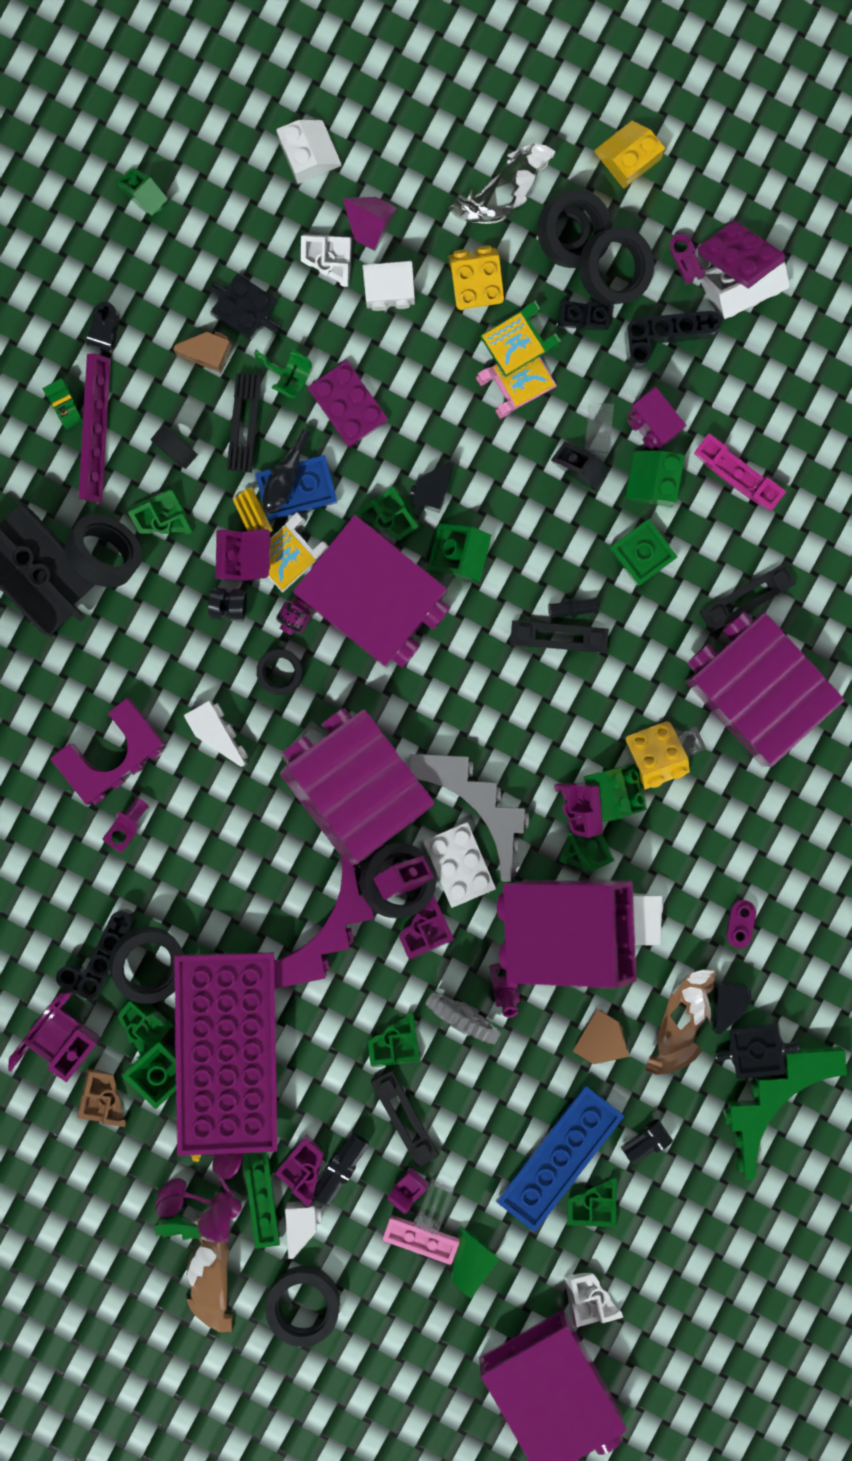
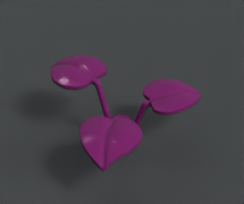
M244 1153L215 1154L212 1170L215 1174L219 1175L218 1180L226 1192L216 1194L213 1201L185 1192L186 1181L181 1178H175L167 1182L160 1190L156 1199L155 1210L158 1216L164 1219L174 1217L182 1208L183 1198L185 1197L210 1205V1210L204 1212L199 1219L198 1231L202 1237L209 1241L228 1242L231 1219L238 1216L242 1203L232 1196L234 1191L228 1187L224 1178L230 1179L237 1173Z

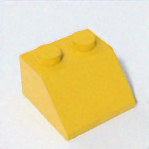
M631 121L596 148L594 152L624 189L662 159L665 147L650 129Z

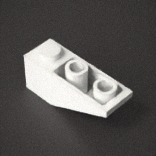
M208 701L184 715L197 738L240 767L248 765L245 760L248 758V755L242 745L238 747L233 738L236 737V734L231 725L228 724L226 726L221 717L225 715L218 703L214 705L212 701Z

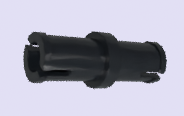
M596 597L583 600L572 598L568 602L548 604L550 619L565 616L575 618L580 614L598 613L599 610Z

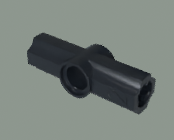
M351 1132L339 1152L335 1153L324 1170V1175L316 1185L313 1197L321 1204L330 1205L342 1185H345L354 1173L357 1162L367 1149L369 1142L358 1133Z

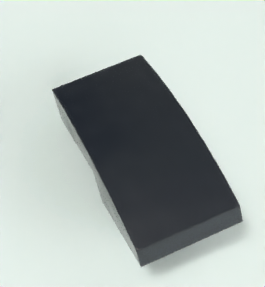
M562 300L559 304L557 326L585 330H609L611 305L595 302L583 304Z

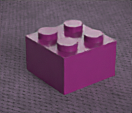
M656 387L633 404L627 414L629 426L634 431L638 430L644 437L642 441L649 450L660 451L679 436L686 427L684 421Z

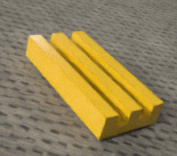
M252 487L245 489L244 492L233 498L247 531L267 529L270 533L273 531Z

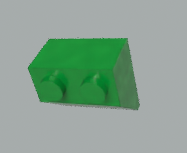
M633 451L625 499L673 507L677 503L685 455L666 451Z
M438 523L427 570L463 580L480 582L492 535L470 526Z
M157 1041L121 1074L155 1110L176 1091V1051L160 1041Z

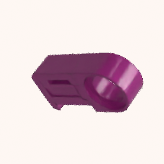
M684 234L674 236L670 241V254L684 283L688 285L693 283L696 277L698 280L704 278L705 268H702L696 256V249L691 239ZM678 242H684L688 248L684 252H677L674 249V245Z

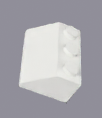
M785 262L749 289L716 266L706 270L704 278L700 279L714 310L724 319L733 317L738 312L756 306L759 302L771 296H776L790 288Z

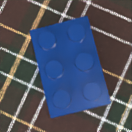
M325 455L299 462L293 491L288 497L289 503H284L277 511L271 514L265 512L268 521L338 503ZM271 469L255 473L261 499H263L264 487L271 474Z

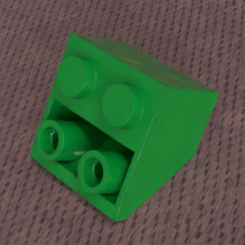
M635 763L584 776L585 784L599 786L602 822L621 819L647 810Z

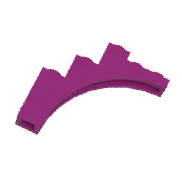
M341 857V887L334 910L327 923L313 939L297 951L274 960L275 988L325 979L327 976L326 972L330 971L328 957L323 958V954L350 949V943L354 942L352 928H347V924L374 919V913L376 912L366 903L363 895H360V876L357 877L355 867H359V862L349 868Z

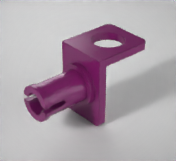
M136 798L125 814L118 811L116 813V821L104 835L103 841L119 853H122L138 833L137 821L145 810L149 808V805L140 798ZM121 830L125 833L126 839L123 843L117 844L113 842L112 834L115 831Z
M500 963L491 964L489 969L496 1006H502L503 1016L507 1018L514 1017L518 1014L516 1004L520 1003L518 985L507 983V976L499 977L496 975V972L502 969Z

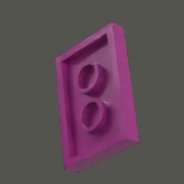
M734 220L698 247V255L747 289L785 261V254Z
M347 360L307 387L348 448L388 422V418Z

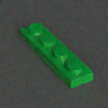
M268 1152L244 1153L243 1161L255 1249L280 1246Z

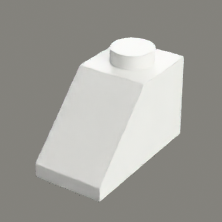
M312 1201L309 1207L303 1202H289L286 1205L288 1259H292L316 1233L318 1224H322L321 1208L317 1209L316 1201Z

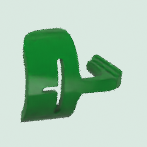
M291 349L288 364L285 369H281L269 362L267 357L259 353L258 350H255L254 356L257 362L268 370L280 375L279 381L276 385L273 384L272 389L291 399H296L312 369L311 361L304 355ZM297 365V368H296V371H295L293 377L296 378V379H298V382H296V381H294V380L291 379L290 383H289L288 386L285 388L284 386H285L286 383L288 382V380H289V378H290V376H291V374H292V372H293V370H294V367Z

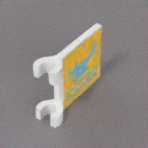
M298 512L270 538V570L268 577L282 593L309 570L329 547L326 542L322 541L313 550L299 535L296 529L304 524L306 520Z

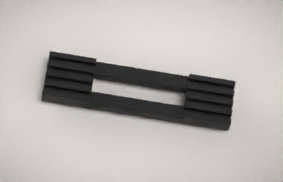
M236 373L227 460L228 471L252 473L261 385L260 375ZM242 400H250L247 445L245 447L238 446Z
M783 563L699 613L712 633L731 622L743 611L747 613L794 586L796 583ZM767 583V587L770 589L769 592L729 613L725 605L761 584Z
M512 620L510 645L607 653L609 629ZM536 630L583 634V643L535 639Z
M391 1069L389 1072L380 1075V1077L371 1080V1085L417 1168L439 1157L437 1149L424 1129L393 1070ZM396 1096H398L420 1136L415 1141H412L390 1102Z

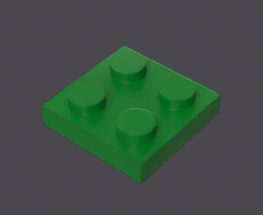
M647 519L609 548L637 587L678 558L650 519Z

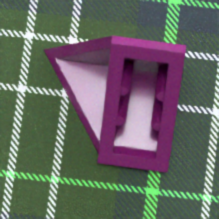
M378 197L343 198L354 241L376 251L398 210L397 207Z

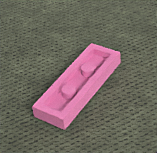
M390 1215L382 1241L450 1265L453 1262L460 1240L394 1215Z

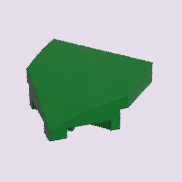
M571 829L559 862L568 863L587 872L589 870H597L615 861L603 834L588 838L573 835Z

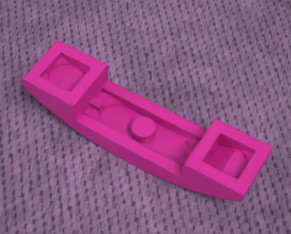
M708 434L694 454L730 486L758 505L772 511L787 491L768 477H762L729 452L727 446L711 434Z

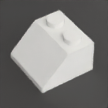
M297 120L276 129L279 142L297 184L342 166L323 120Z
M412 261L363 265L367 308H372L373 311H382L386 307L396 306L397 309H406L410 305H415Z

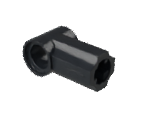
M655 1119L645 1125L640 1134L620 1147L631 1164L635 1165L651 1153L660 1152L667 1148L673 1142V1139L661 1121Z

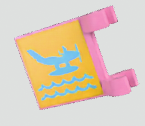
M540 357L507 377L503 375L497 364L482 370L476 377L480 386L494 379L507 402L502 403L495 410L499 419L506 417L514 410L557 386Z

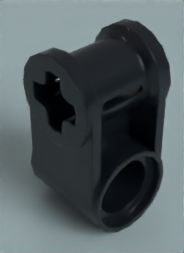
M101 302L96 306L87 334V347L112 353L116 342L120 315L111 303ZM110 311V313L112 314V316H111V317H110V316H107V318H106V320H105L104 317H103V314L106 315V314H108V312Z

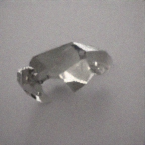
M533 143L508 154V166L475 197H473V191L471 190L466 201L458 197L456 202L449 206L448 209L456 218L470 223L491 224L504 220L512 209L526 202L532 191L536 172L548 166V162L553 158L555 151L546 145ZM512 182L514 190L511 196L514 199L511 203L498 206L495 188Z

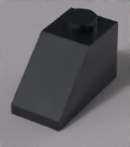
M566 441L551 459L555 465L579 483L594 490L598 488L610 472L595 454Z
M447 462L420 477L417 484H412L409 498L413 499V506L440 513L454 463Z
M714 982L712 1030L716 1034H722L747 1011V1004H751V990H748L747 985L744 983Z

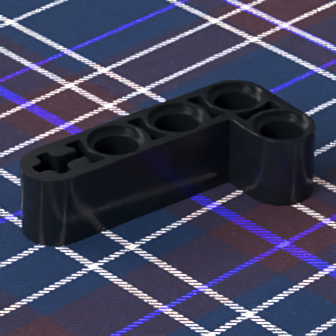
M715 311L641 317L631 320L625 331L626 356L629 366L638 370L644 368L652 354L651 344L712 338L721 327V316ZM679 324H688L690 326V331H682L680 329ZM662 325L667 332L659 334L655 326ZM639 328L643 335L635 336L632 334L631 329ZM640 351L644 354L645 359L637 360L633 353Z
M121 909L113 913L87 968L85 969L76 964L66 965L56 974L58 985L85 999H93L102 993L111 975L109 958L113 948H110L107 944L108 937H114L118 941L124 934L131 931L136 922L134 912L130 909ZM125 916V921L128 924L121 926L120 930L116 931L115 929L119 928L121 920L118 918ZM98 959L106 961V970L103 971L97 967ZM66 970L73 972L75 977L73 982L66 980L64 975ZM87 981H93L96 984V992H90L87 989Z

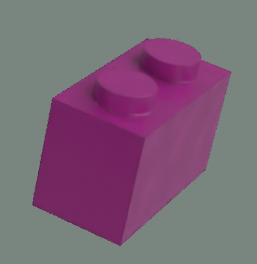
M424 856L393 865L373 879L383 899L386 900L415 890L433 879L434 876Z

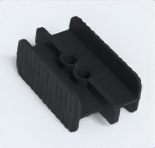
M18 501V507L0 523V590L5 593L10 601L21 610L41 633L48 637H53L54 632L72 615L79 621L85 618V615L75 604L96 584L89 582L74 570L66 557L65 544L56 537L33 510ZM24 553H29V562L22 565L21 556ZM45 570L47 573L45 581L38 582V573Z

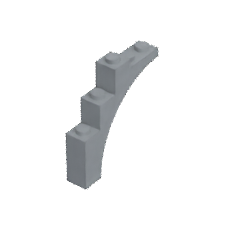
M410 754L409 769L417 780L428 781L449 789L462 797L478 812L488 826L495 841L500 861V880L511 882V877L516 876L517 862L512 861L513 852H517L518 837H514V833H524V828H528L529 814H525L524 808L496 807V802H500L501 788H496L497 783L467 781L468 777H472L473 762H468L469 757Z

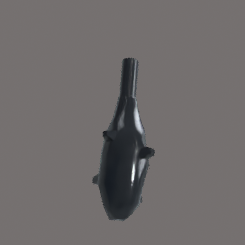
M302 429L293 449L270 470L271 474L265 484L262 499L263 509L268 514L277 511L284 503H289L288 497L293 491L301 453L311 435L306 429Z

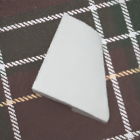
M302 235L301 261L308 266L318 269L323 275L330 276L340 282V285L348 287L352 237Z

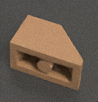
M205 332L176 344L173 350L179 357L222 373L232 346L227 336L219 332L214 334Z

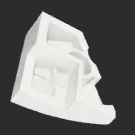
M593 1273L564 1276L572 1322L575 1327L598 1321L606 1323L623 1318L622 1312L613 1304L610 1299L611 1297L602 1289L600 1282Z

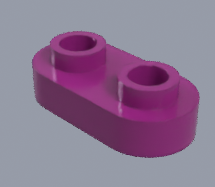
M744 899L737 900L732 904L727 923L726 940L735 948H744L750 943L756 917L755 906ZM746 908L748 910V914L742 917L740 915L741 909ZM738 932L743 933V938L741 940H736V934Z

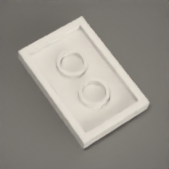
M468 822L423 840L451 908L496 889Z

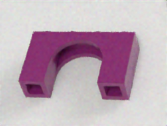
M126 698L108 713L125 735L128 744L126 758L119 767L108 772L94 768L75 744H68L50 758L86 805L92 803L95 805L99 804L107 797L105 794L111 788L116 790L126 782L124 779L130 773L135 775L145 767L143 763L149 758L154 760L164 752L162 748L167 745L131 699Z

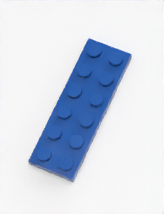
M584 1085L496 1199V1203L532 1231L536 1232L624 1118V1114L588 1086Z

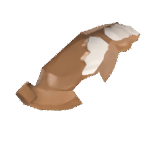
M701 970L694 973L691 972L672 991L657 1036L658 1056H649L646 1071L655 1075L672 1073L689 1065L699 1056L702 1050L693 1041L697 1029L704 1022L706 1016L709 1022H711V1008L707 994L714 988L715 971ZM681 1002L687 1006L686 1014L691 1015L690 1021L682 1030L678 1028L670 1017Z
M202 1215L198 1216L196 1220L197 1224H199V1219ZM199 1237V1241L190 1254L186 1268L192 1298L188 1299L186 1294L189 1308L208 1327L220 1333L232 1332L233 1315L225 1314L228 1306L227 1258L230 1253L228 1243L213 1242L204 1237Z

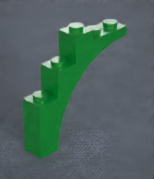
M839 1046L800 1049L801 1052L786 1053V1074L754 1077V1083H751V1095L755 1100L726 1102L727 1109L723 1110L724 1123L728 1124L732 1131H738L734 1135L735 1146L739 1148L740 1157L736 1158V1167L738 1173L741 1172L745 1180H755L756 1158L760 1141L769 1122L779 1108L793 1095L811 1084L827 1078L847 1075L846 1053L844 1049Z

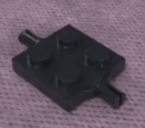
M238 273L225 288H222L214 281L209 284L207 290L218 296L217 303L210 311L213 317L250 341L264 327L274 334L278 333L281 325L270 319L271 312L278 303L276 298Z
M778 1023L730 1029L731 1044L729 1050H716L715 1055H724L717 1056V1061L731 1059L735 1066L737 1079L786 1074V1053L801 1052L798 1047L800 1046L799 1041L784 1043Z

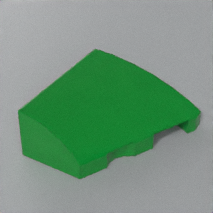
M392 486L354 513L359 519H364L373 524L375 528L389 533L391 537L397 540L403 539L422 526L395 486Z
M408 1013L402 1020L394 1025L392 1024L383 1033L376 1035L368 1041L371 1067L421 1061L414 1013Z
M612 1178L568 1199L567 1225L616 1227L617 1178Z

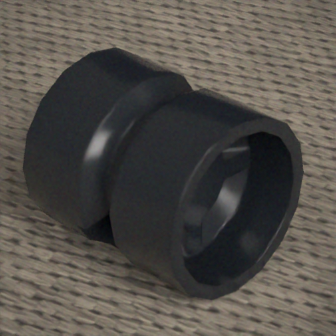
M212 587L208 605L209 618L223 620L227 616L231 621L244 622L247 608V591L232 589L231 592H227L225 588ZM224 600H228L227 608H224Z

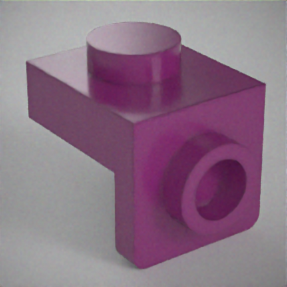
M411 1168L394 1184L387 1198L396 1208L406 1214L412 1204L427 1190L430 1184Z

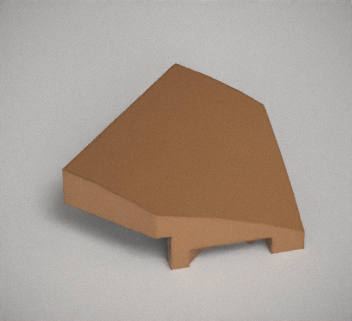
M597 1009L573 1052L592 1064H602L630 1057L623 1034V1026H620V1022Z

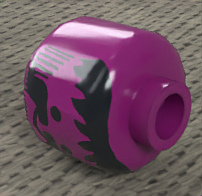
M295 598L292 601H285L276 616L277 622L281 624L279 629L291 636L294 632L303 633L312 618V614L309 611L310 607Z

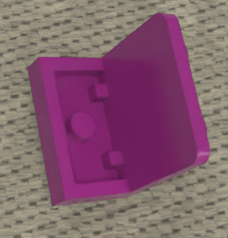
M224 529L216 530L215 579L247 581L267 578L270 570L269 530L260 529L246 532Z

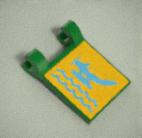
M536 301L480 335L481 340L505 377L543 354L559 347V343H561L557 334L543 341L531 323L530 319L539 314L538 311L541 310Z

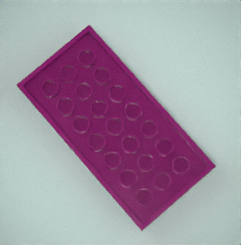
M274 952L175 955L177 1156L277 1151Z

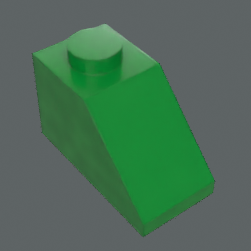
M131 167L115 183L141 210L150 216L158 213L168 200L149 176L134 167Z

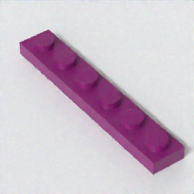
M91 353L87 354L79 499L101 503L103 500L111 359Z

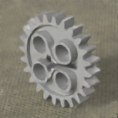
M434 992L430 994L426 1001V1005L433 1010L435 1015L448 1022L452 1028L467 1036L472 1035L489 1044H495L501 1034L496 1027L492 1026L488 1019L477 1014L475 1009L462 1002H455L448 997Z

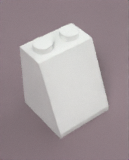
M633 893L635 945H661L662 896Z

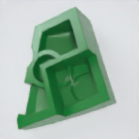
M173 487L129 507L128 514L139 533L150 534L151 532H159L161 534H170V532H182L188 535L193 533L186 513Z
M129 1000L118 1015L121 1025L127 1031L129 1042L135 1043L140 1054L137 1059L157 1041L162 1042L174 1027L151 1003L143 1004Z
M179 1213L169 1219L159 1217L155 1224L156 1236L162 1235V1238L180 1234L183 1241L202 1237L198 1231V1225Z
M460 1226L458 1229V1239L460 1240L454 1256L451 1281L465 1295L472 1298L498 1262L499 1255L479 1242V1238Z

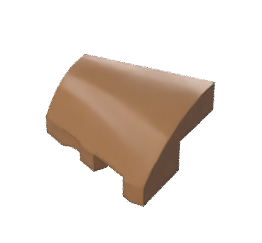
M87 1068L77 1118L125 1127L126 1122L123 1117L113 1074Z

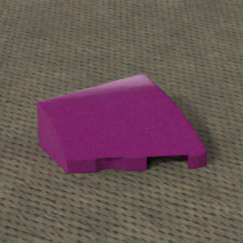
M574 783L555 784V791H561L565 800V805L562 806V809L569 820L572 834L588 838L603 834L599 786Z
M435 896L432 897L429 904L420 913L416 914L411 924L399 935L407 957L410 960L455 940Z
M306 1135L276 1171L275 1175L293 1190L292 1193L309 1207L313 1200L324 1153Z

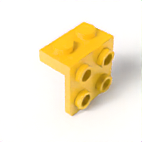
M481 246L477 248V251L457 250L453 252L454 255H448L453 277L455 301L459 310L495 305L504 301L500 259L496 248Z
M670 722L660 723L626 737V743L639 769L644 789L659 787L666 781L680 779L687 773H690L688 757Z

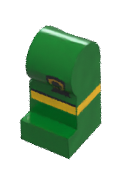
M62 378L42 388L66 430L83 422L79 407L68 385Z

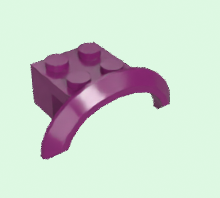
M71 992L59 994L9 1057L8 1071L11 1072L30 1048L48 1061L47 1069L67 1083L96 1046L100 1036L61 1008L71 996Z

